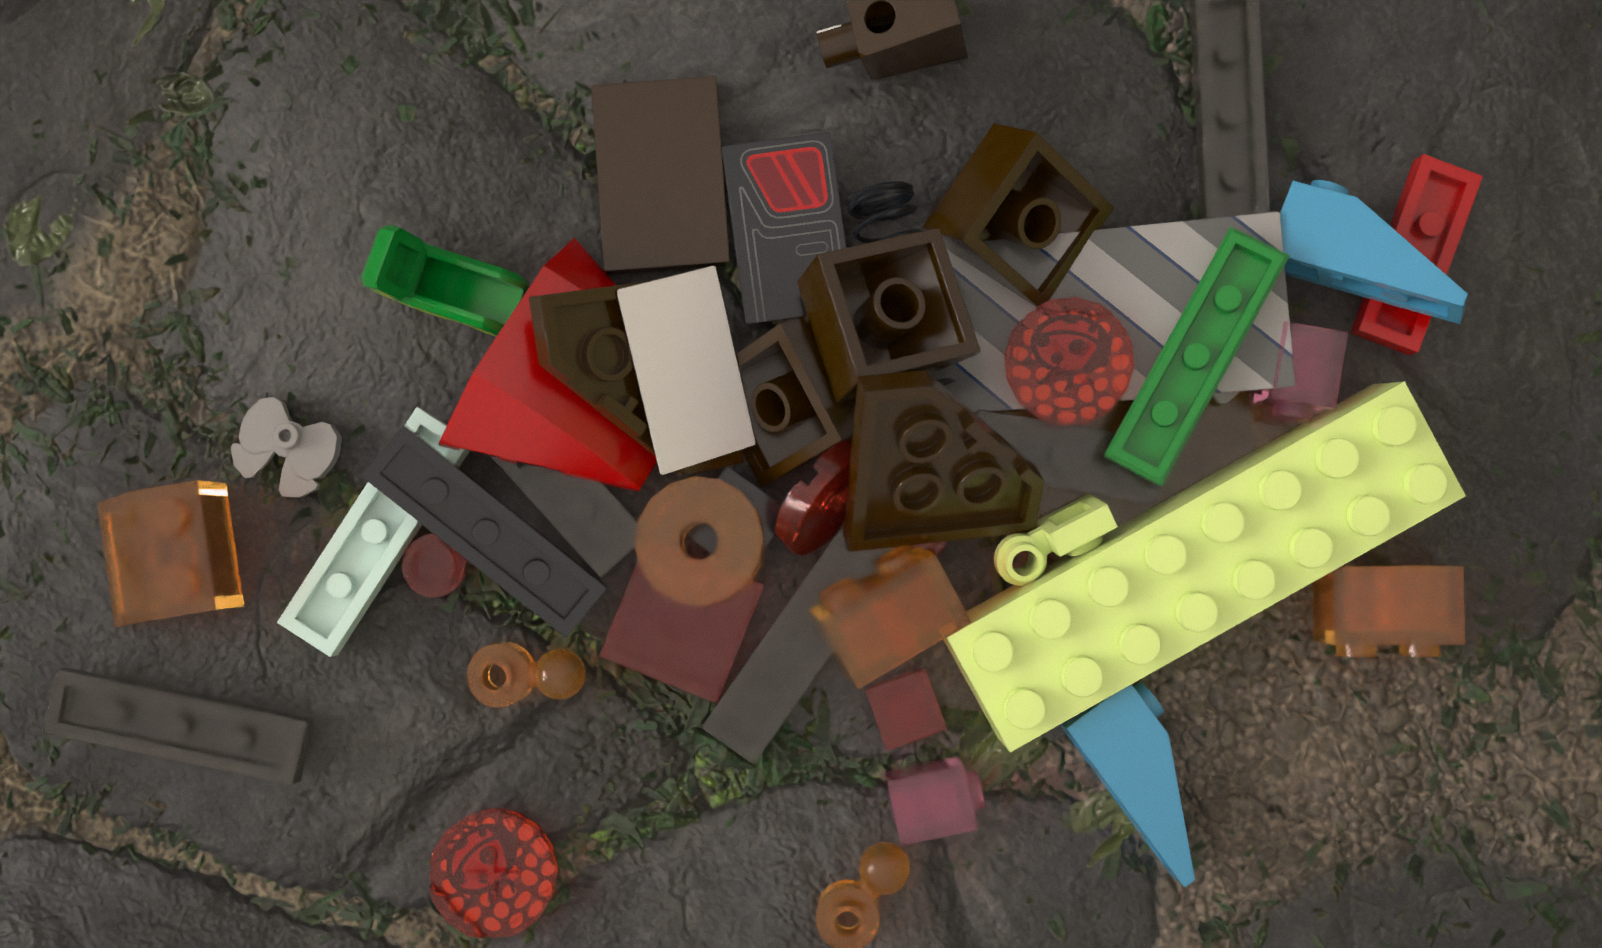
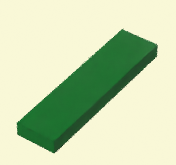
M1233 227L1228 229L1104 454L1106 459L1162 488L1290 255Z

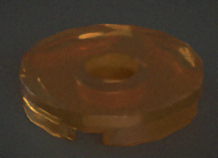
M694 476L670 483L650 499L638 520L634 546L640 570L656 591L677 603L708 606L731 600L751 584L763 563L765 536L760 513L743 492L720 479ZM709 524L717 534V547L708 558L694 560L686 553L684 547L685 536L693 526Z

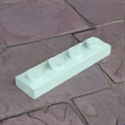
M416 407L406 425L460 467L470 450L460 448L458 451L440 447L438 443L447 424L427 411ZM368 482L277 623L329 657L337 656L422 524Z

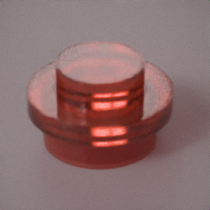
M435 534L424 535L414 540L406 549L402 559V573L406 583L416 593L426 597H441L452 593L461 585L467 571V559Z

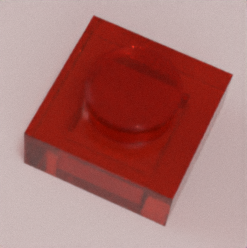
M924 667L865 688L887 751L947 729Z

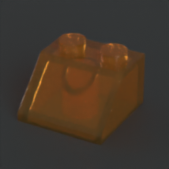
M201 480L133 490L97 503L115 627L244 607L226 483Z

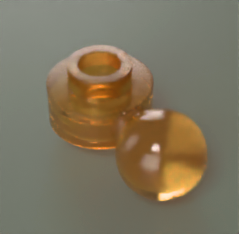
M498 642L481 648L472 657L467 670V681L472 694L481 703L494 708L507 707L521 701L531 692L533 687H538L549 698L556 700L568 699L579 692L586 677L583 661L576 653L568 649H553L545 653L539 661H534L525 648L513 642ZM494 664L500 666L505 672L506 680L502 687L494 685L490 679V669Z
M889 842L873 844L863 853L860 859L859 873L861 878L858 881L850 879L839 880L829 885L822 892L817 903L815 920L817 930L826 943L834 948H862L873 940L880 923V906L877 898L881 894L888 895L899 891L906 884L910 875L909 859L899 846ZM842 912H852L859 918V922L855 926L844 927L837 922L836 917Z

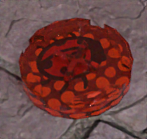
M1078 297L1052 299L1028 313L1012 330L1004 354L1007 382L1018 403L1038 420L1062 427L1089 424L1110 413L1126 394L1134 370L1132 340L1120 321L1101 304Z
M501 808L472 812L447 829L432 851L429 868L431 867V884L429 887L432 902L445 921L465 935L482 939L485 936L491 938L514 936L538 920L554 895L559 871L554 846L541 826L520 812Z

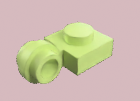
M1088 493L1038 519L1036 529L1026 534L1015 533L1005 537L995 550L994 565L999 575L1005 581L1013 585L1024 586L1042 576L1047 565V555L1054 552L1059 557L1065 554L1068 556L1082 555L1099 546L1103 541L1102 535L1118 526L1108 505ZM1021 551H1028L1026 563L1021 567L1013 568L1012 562L1016 554Z

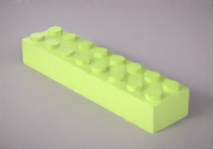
M1405 381L1372 384L1102 535V543L1093 550L1078 556H1064L1048 565L1039 578L1024 586L1013 585L939 626L937 629L996 736L1009 752H1012L1464 498L1466 495Z

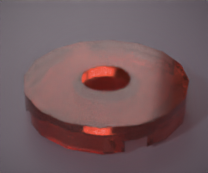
M852 440L838 443L823 453L813 466L819 474L809 486L802 480L798 485L795 484L784 501L778 514L775 531L777 537L792 553L804 556L817 550L845 525Z

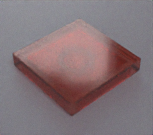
M647 538L599 656L717 703L764 584Z

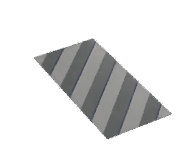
M1268 212L1094 230L1043 311L947 249L981 352L930 375L936 380L956 377L955 383L944 385V387L974 413L1037 408L1040 405L1051 407L1056 406L1054 401L1058 398L1073 399L1075 405L1088 404L1081 401L1078 397L1079 390L1086 385L1090 386L1093 391V400L1089 403H1098L1099 399L1104 397H1111L1115 401L1135 400L1228 229L1233 227L1283 252L1280 213ZM1079 232L1059 233L1056 239L1043 249H1031L1003 239L983 242L1038 290ZM1285 266L1214 393L1295 386ZM1063 307H1066L1069 312H1077L1078 316L1082 317L1086 314L1085 309L1094 313L1097 316L1096 323H1106L1109 325L1110 331L1108 336L1112 338V341L1114 338H1119L1123 341L1121 350L1110 352L1109 362L1104 372L1087 374L1085 382L1082 384L1073 383L1068 393H1060L1055 390L1054 386L1060 381L1068 382L1069 376L1056 374L1053 379L1042 384L1050 387V397L1045 401L1037 399L1035 391L1042 385H1037L1040 380H1037L1035 375L1038 369L1044 367L1039 363L1034 366L1023 365V362L1026 360L1033 361L1031 358V347L1026 346L1023 340L1025 332L1027 330L1035 332L1039 327L1038 320L1044 316L1043 312H1047L1051 318L1060 316V313L1063 312ZM1016 348H1023L1028 352V357L1019 362L1014 359L1013 352ZM1117 356H1126L1129 360V365L1127 369L1117 371L1111 365L1112 359ZM1017 366L1025 367L1031 372V376L1026 380H1018L1013 377L1012 372ZM1117 376H1125L1127 379L1125 389L1122 392H1116L1112 386L1113 380ZM1102 378L1107 379V388L1103 392H1098L1094 387V383ZM1022 386H1027L1032 390V400L1030 403H1025L1020 396Z

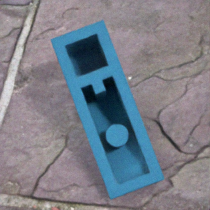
M1313 180L1311 185L1292 181L1280 212L1283 252L1290 255L1285 264V275L1457 324L1461 323L1465 313L1468 293L1359 198L1349 195V191L1334 182Z
M1140 681L1136 685H1129L1060 724V727L1168 873L1182 886L1186 887L1195 880L1169 734L1157 719L1164 713V709L1152 692Z

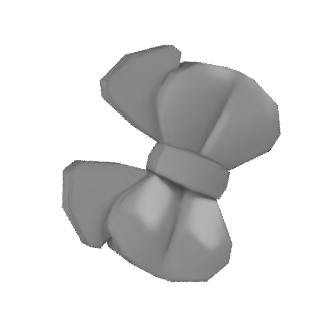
M276 397L262 398L247 411L243 418L239 432L241 444L233 443L231 446L233 464L244 478H254L269 463L275 453L286 457L281 471L279 492L282 497L302 498L319 490L320 484L317 482V479L324 478L337 462L340 455L342 437L335 425L319 422L302 426L300 423L292 422L284 401Z

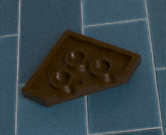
M646 282L529 297L539 365L656 457L617 296L618 289ZM742 449L674 472L691 474L744 463Z
M926 370L858 376L844 538L850 552L1026 533L1036 529L1045 483L1036 465Z

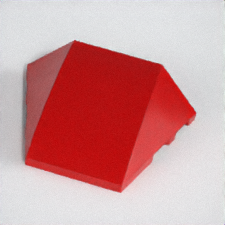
M575 238L568 242L542 267L473 371L438 445L458 451L462 448L497 456L499 460L515 464L519 461L560 471L563 475L639 492L657 463L656 457L539 365L529 297L616 286Z

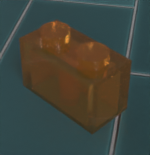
M910 545L896 548L876 562L877 571L858 582L854 578H847L835 583L820 594L819 598L822 603L809 610L844 675L857 689L862 688L972 623L934 553L919 546L913 550Z
M1344 565L1312 582L1313 641L1336 645V656L1375 657L1377 656L1376 645H1399V655L1436 657L1441 656L1440 645L1465 644L1463 566Z

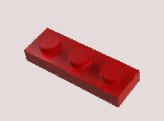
M1426 154L1414 159L1390 226L1446 275L1483 176ZM1363 297L1350 334L1409 356L1419 353L1432 316Z

